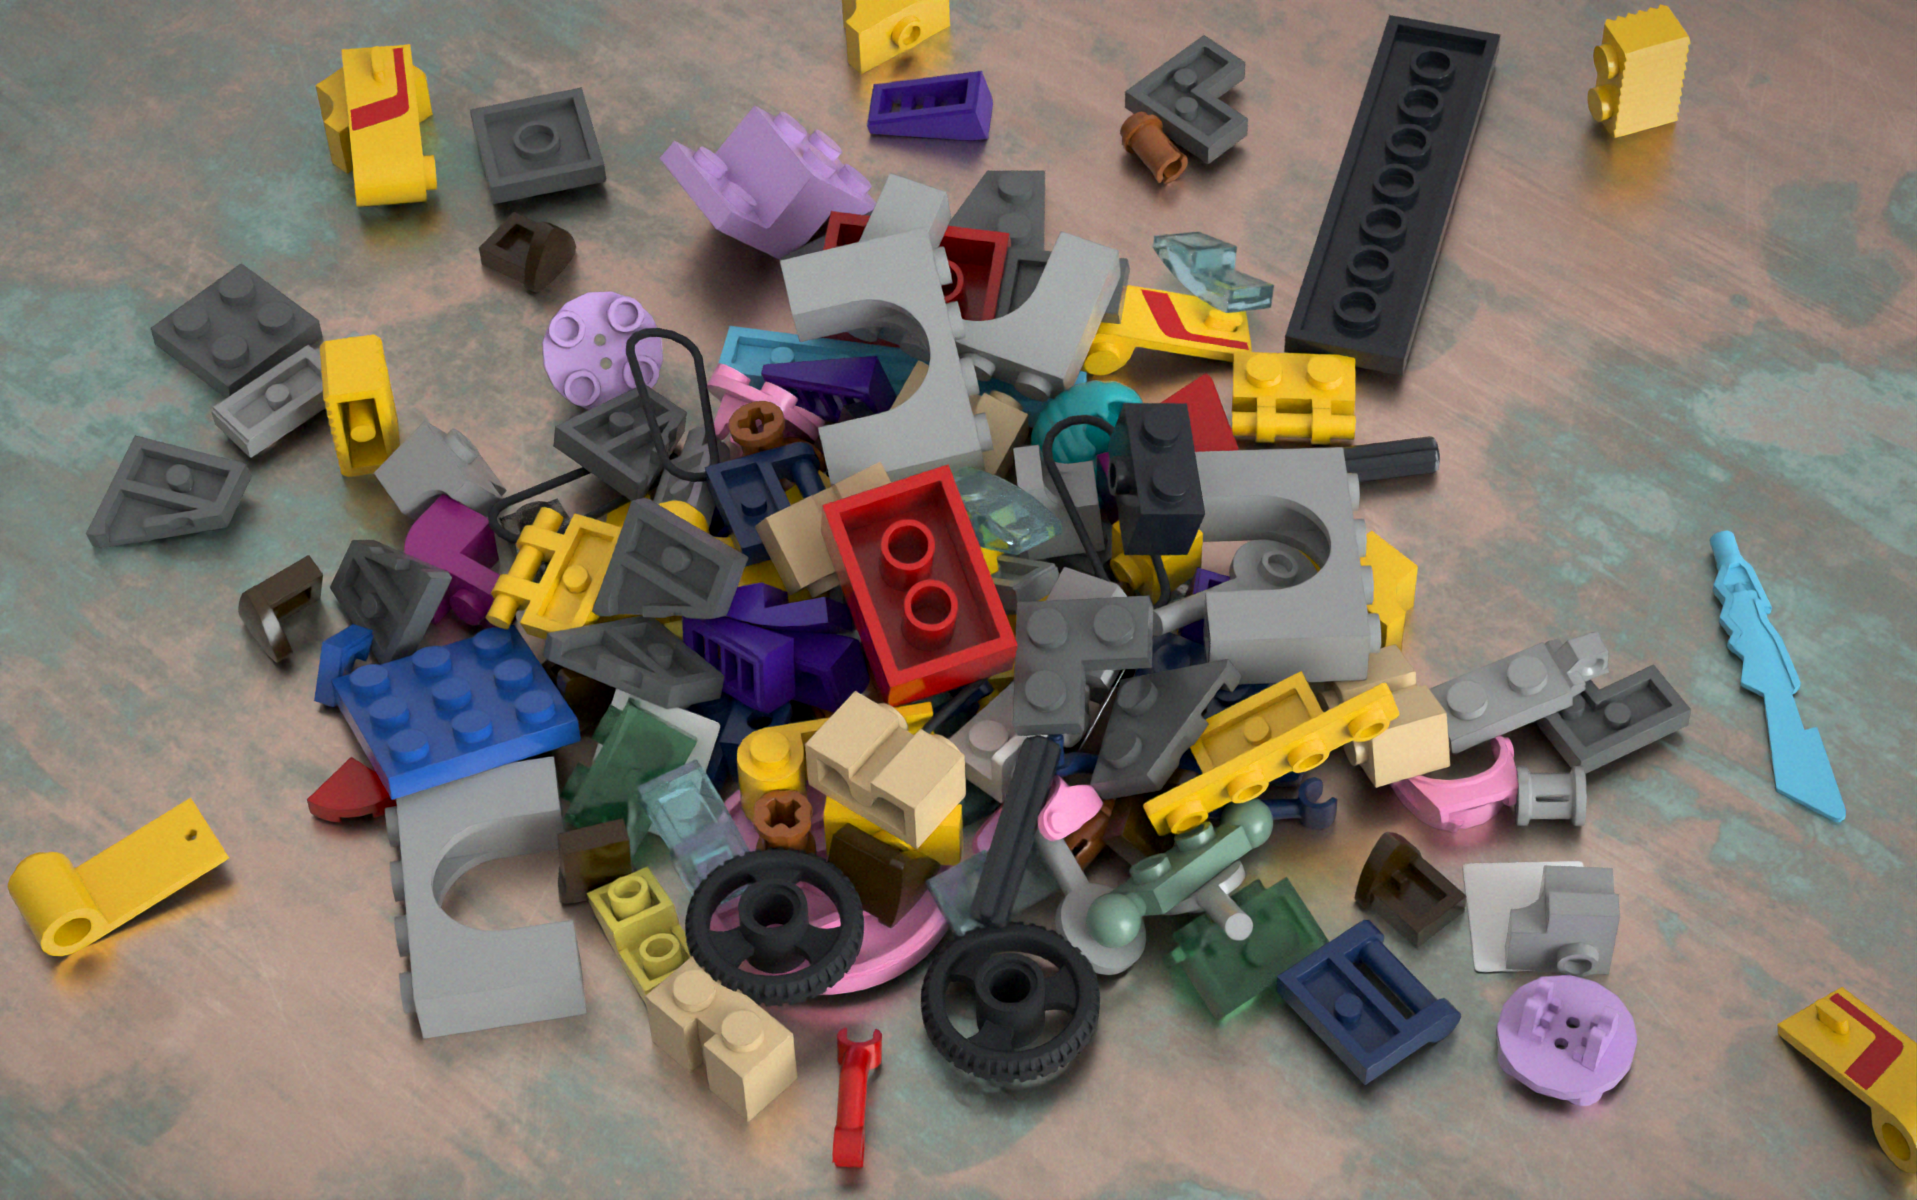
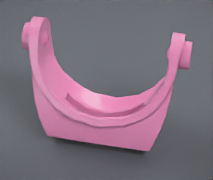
M1502 735L1490 739L1495 764L1487 771L1475 776L1455 780H1439L1418 775L1389 785L1393 788L1401 803L1414 816L1433 828L1455 833L1459 829H1467L1484 824L1497 815L1504 804L1511 806L1517 802L1518 779L1513 760L1514 749L1509 737L1503 738Z
M1055 775L1046 805L1038 815L1039 831L1049 841L1062 839L1094 817L1101 809L1103 802L1092 786H1069L1059 775ZM1003 804L983 823L973 838V853L983 863L986 861Z

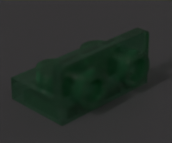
M629 695L622 710L611 704L609 705L591 738L601 744V748L590 768L580 762L576 764L559 797L570 802L563 820L577 828L623 818L630 838L631 857H634L694 749L698 738L640 707L641 701Z
M1287 876L1268 889L1264 887L1258 878L1230 897L1252 920L1253 929L1246 939H1231L1216 922L1212 923L1206 913L1172 934L1178 947L1162 957V961L1168 970L1178 963L1181 965L1216 1021L1276 983L1278 975L1329 942Z

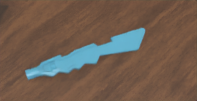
M1731 531L1718 532L1709 541L1718 570L1712 591L1723 605L1719 624L1730 636L1727 648L1743 661L1740 686L1762 696L1764 699L1775 790L1781 795L1834 822H1842L1846 817V809L1817 727L1804 730L1793 694L1800 689L1801 682L1782 637L1767 617V614H1771L1772 606L1752 565L1741 556L1734 534Z

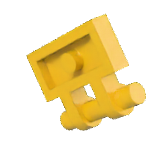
M1234 351L1232 389V432L1234 436L1256 437V443H1274L1275 437L1311 438V445H1330V439L1355 440V358L1335 354Z
M542 507L532 526L526 525L523 528L516 542L519 552L508 574H501L498 577L491 591V595L495 600L486 615V619L499 628L508 629L517 611L526 609L520 624L528 635L546 640L547 633L597 624L601 616L593 613L592 610L622 527L574 513L563 535L557 533L564 520L562 515L553 509ZM542 561H550L540 583L532 582Z

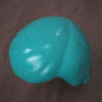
M1092 380L1076 384L1068 390L1059 393L1039 413L1031 434V446L1039 445L1043 453L1042 446L1047 432L1057 422L1069 416L1090 415L1102 418L1115 427L1124 403L1143 402L1132 388L1117 381L1109 380L1102 382L1100 380ZM1087 424L1072 425L1062 430L1055 437L1052 445L1053 459L1055 462L1064 464L1093 461L1096 481L1097 455L1108 452L1110 436L1095 426ZM1097 491L1099 509L1105 506V503Z

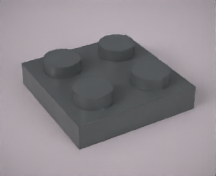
M582 87L470 109L472 126L493 204L607 181L603 158Z
M242 263L151 327L155 345L225 398H228L308 344L312 345L323 337L320 322L317 318Z

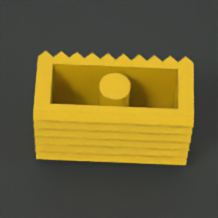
M1660 4L1658 9L1649 7L1647 12L1639 10L1636 15L1628 13L1626 18L1617 16L1616 20L1607 18L1604 23L1602 44L1596 46L1593 51V60L1597 71L1596 87L1588 90L1587 101L1594 120L1602 122L1612 138L1678 120L1676 113L1679 112L1678 104H1681L1679 96L1682 95L1681 87H1684L1682 79H1685L1683 71L1686 70L1685 62L1688 61L1686 54L1689 53L1688 45L1691 43L1688 34L1668 6Z
M373 334L324 341L320 345L323 400L325 401V409H327L331 434H333L340 473L346 477L374 474L400 446L398 417L381 338Z

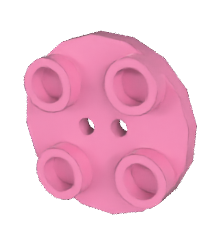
M719 363L707 384V389L714 397L721 401L714 421L715 435L719 440H724L730 432L728 428L729 419L737 409L754 401H768L779 406L784 414L785 429L782 432L784 438H800L814 445L819 435L818 428L823 427L825 421L815 414L795 406L798 401L796 396L769 382H765L760 391L749 386L751 380L741 372L725 364ZM757 419L755 421L758 432L761 433L764 431L761 420ZM730 436V441L738 448H741V446L738 443L733 441L732 436Z

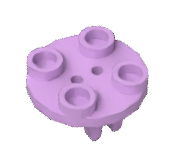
M612 291L589 292L565 303L549 321L542 341L543 367L553 388L571 404L587 410L636 388L626 356V342L635 332L645 328H657L652 315L636 299ZM597 334H601L605 338L602 346H598L594 342ZM647 337L639 340L635 345V354L644 382L650 388L657 383L663 362L661 337ZM603 358H608L611 361L609 369L601 367L600 362Z
M1572 975L1541 976L1532 982L1520 986L1503 1004L1496 1029L1498 1063L1504 1072L1513 1076L1536 1093L1567 1100L1577 1106H1589L1596 1103L1602 1097L1603 1092L1614 1088L1631 1068L1637 1045L1633 1016L1620 998L1595 981ZM1572 1024L1577 1026V1028L1572 1029L1567 1025ZM1562 1045L1565 1049H1558L1556 1046Z

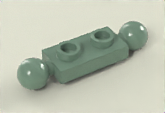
M1257 798L1244 803H1233L1231 801L1221 813L1219 827H1213L1211 822L1205 821L1191 831L1176 834L1174 837L1176 845L1165 853L1156 854L1139 861L1129 870L1131 878L1112 892L1094 900L1086 916V925L1091 937L1100 945L1108 948H1119L1129 944L1140 930L1142 916L1165 914L1251 849L1264 844L1270 837L1273 829V817L1270 809Z

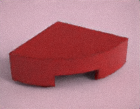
M350 757L307 799L311 814L331 822H341V817H358L370 813L375 818L384 815L385 808L397 806L396 799H391L377 773L353 757Z

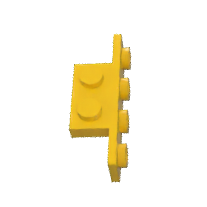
M1302 671L1205 719L1209 725L1196 743L1190 747L1203 774L1146 802L1143 808L1159 836L1170 832L1181 834L1191 831L1207 819L1209 812L1231 801L1233 803L1250 801L1261 795L1268 788L1269 782L1291 771L1302 773L1314 769L1328 758L1330 751L1352 740L1355 742H1365L1379 736L1389 727L1390 721L1400 715L1394 697L1387 683H1381L1323 713Z

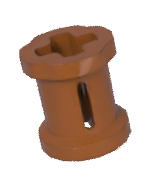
M754 401L745 404L737 409L729 419L728 428L733 441L738 443L743 451L741 457L789 444L785 442L782 433L785 429L784 414L775 403ZM757 419H760L764 431L761 433L758 432L755 421Z
M772 790L762 795L754 805L753 826L760 836L756 849L761 848V851H766L767 847H783L784 850H788L790 847L795 848V850H805L806 854L812 852L817 855L815 838L809 831L813 815L812 805L806 796L795 790Z

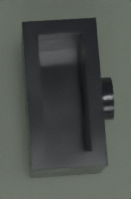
M1124 403L1108 443L1110 459L1108 484L1111 495H1115L1124 555H1188L1205 516V509L1187 403Z

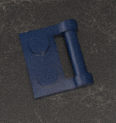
M792 443L705 467L707 487L733 545L737 551L748 557L745 567L771 560L755 526L766 517L791 506L779 479L786 478L790 482L796 483L803 499L826 489L818 473L820 461L814 448L809 443Z
M1363 920L1278 975L1276 992L1364 1085L1428 1042L1435 1043L1444 1039L1456 1028L1461 1019V1013L1446 998L1437 999L1383 944L1384 934L1369 920ZM1352 963H1364L1414 1015L1406 1020Z

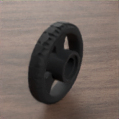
M767 847L766 851H761V848L755 849V851L744 852V856L738 854L734 858L724 861V866L718 865L715 870L707 875V879L701 881L694 892V896L691 897L687 908L685 935L690 957L693 956L700 968L704 966V972L708 973L714 981H722V986L735 992L737 989L741 990L742 994L747 995L759 1006L761 1003H764L766 1007L783 1006V1003L794 1005L797 1002H805L807 997L813 999L817 995L826 992L827 987L832 988L844 977V973H848L855 963L856 956L859 955L862 946L864 914L854 885L833 863H827L825 858L819 857L812 852L806 854V851L801 849L795 850V848L789 847L788 850H784L783 847ZM799 881L818 888L832 900L839 913L840 926L824 929L809 924L807 899L801 888L796 885ZM752 882L753 884L743 892L738 903L740 926L723 932L710 930L712 916L720 903L736 889ZM772 924H782V925H783V926L776 927V928H768V927H766V926H769V925H772ZM745 959L754 968L771 974L789 972L800 966L805 959L810 963V966L802 970L774 976L758 975L738 969Z
M1009 921L1007 926L996 927V929L986 926L984 928L980 926L974 927L970 931H965L963 936L958 935L954 940L947 943L945 949L942 948L932 960V965H929L921 989V1013L927 1035L934 1047H937L938 1052L948 1062H953L955 1067L967 1074L972 1072L974 1077L984 1078L988 1081L994 1078L996 1082L1013 1083V1080L1019 1079L1020 1082L1036 1080L1039 1075L1043 1078L1050 1073H1055L1058 1071V1067H1065L1076 1058L1077 1054L1084 1050L1096 1029L1100 1011V991L1092 965L1085 955L1080 954L1082 951L1078 947L1074 948L1071 945L1072 943L1065 941L1061 934L1058 935L1052 929L1047 931L1046 927L1042 925L1037 926L1034 923L1024 925L1022 921ZM1000 952L1028 953L1051 962L1060 970L1055 975L1044 978L1039 965L1025 955L1002 953L991 957L990 954ZM951 982L965 983L975 989L976 1020L979 1032L972 1037L965 1038L953 1027L947 1016L945 996ZM1009 998L1021 1000L1016 1003L1000 1002ZM1063 1010L1073 1015L1064 1030L1050 1041L1032 1049L1014 1050L1031 1044L1040 1036L1045 1025V1011Z

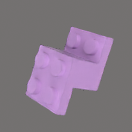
M754 106L715 154L705 147H700L697 151H694L673 141L659 158L716 230L778 259L804 246L830 216L831 211L864 215L872 211L876 205V202L867 193L872 187L870 182L850 165H844L838 159L842 153L841 148L830 137L819 130H815L810 135L799 122L782 111L776 117Z

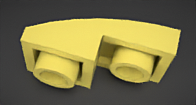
M648 866L587 893L589 904L601 928L645 1004V996L690 958L686 935L679 924L674 903Z

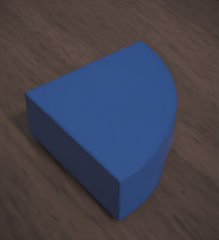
M352 624L322 642L314 701L331 707L337 706L331 679L350 674L356 659L367 661L373 639V630Z

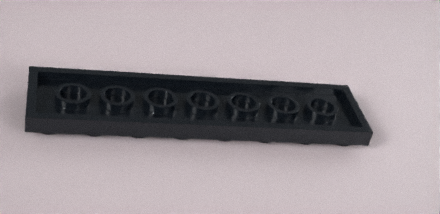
M1389 15L1285 334V353L1342 355L1355 358L1356 367L1403 376L1498 56L1500 34Z

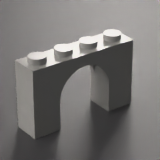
M890 173L859 242L927 226L932 249L938 248L951 220L947 192ZM1061 231L1034 292L1023 305L997 319L987 321L962 319L966 338L955 340L959 359L972 357L977 380L990 381L991 378L1004 381L1014 385V388L1022 395L1036 401L1044 402L1048 401L1049 398L1054 399L1059 393L1074 386L1120 279L1119 251ZM876 326L847 331L854 337L864 341L874 342L877 338H881L898 344L902 351L911 357L922 361H930L928 353L920 343L899 330Z
M927 226L780 260L799 342L865 327H887L899 330L914 338L930 357L928 372L923 383L903 404L879 414L818 428L831 486L880 461L891 483L949 464L955 482L986 475L982 452L994 450L985 412L976 415L972 413L969 396L980 393L972 357L959 359L955 340L966 338L958 301L945 303L941 285L952 283L950 268L944 246L932 249Z
M1343 447L1195 452L1205 509V516L1199 528L1203 533V542L1274 540L1302 551L1315 561L1321 569L1309 580L1283 589L1205 592L1203 643L1206 663L1229 659L1241 674L1239 684L1278 683L1302 671L1307 682L1367 680L1369 653H1380L1381 626L1379 614H1368L1367 605L1373 604V571L1371 565L1361 566L1360 557L1366 556V525L1364 519H1354L1353 511L1359 510V479L1357 473H1347Z
M554 757L502 765L397 798V806L385 808L390 847L400 846L402 860L390 862L393 895L395 902L405 900L406 915L394 917L399 956H410L411 962L410 972L399 973L401 999L405 1014L417 1012L423 1039L587 1014L581 959L573 920L507 930L487 931L462 925L449 917L441 909L443 900L450 887L460 876L473 867L499 858L559 850L557 834L565 832Z

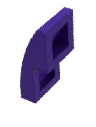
M763 582L737 587L726 615L729 618L768 630L827 634L853 632L851 612L848 605L828 597L789 603L788 592Z

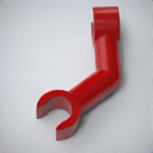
M844 1027L837 1033V1062L841 1066L839 1075L832 1163H835V1166L863 1168L867 1079L869 1070L878 1067L882 1062V1033L880 1030L875 1029L871 1040L854 1042L847 1039V1028Z

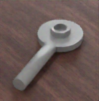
M1264 539L1247 542L1236 551L1230 564L1229 575L1231 580L1153 610V635L1161 636L1204 619L1205 592L1283 589L1309 580L1317 574V571L1305 555L1287 544Z
M1038 828L1034 843L1065 894V898L1060 902L1055 915L1057 934H1061L1065 941H1069L1074 948L1078 947L1082 951L1080 954L1088 958L1095 973L1113 975L1127 970L1140 958L1146 945V929L1142 917L1140 930L1129 944L1119 948H1108L1097 943L1087 929V912L1094 900L1112 892L1114 888L1103 884L1089 883L1064 839L1049 841L1042 836Z
M1238 859L1164 915H1177L1187 912L1194 914L1205 911L1231 939H1246L1253 929L1252 920L1228 896L1246 877L1241 861Z

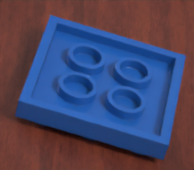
M510 625L508 629L499 627L484 629L474 637L444 646L424 647L411 656L381 665H364L355 669L351 674L331 679L335 702L392 800L581 741L577 717L515 625Z

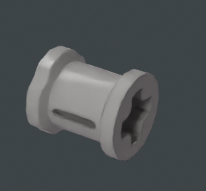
M1516 766L1518 779L1517 802L1514 805L1516 826H1527L1530 819H1570L1573 826L1585 825L1587 791L1584 766H1573L1570 773H1530L1527 766ZM1538 795H1564L1562 797H1536Z

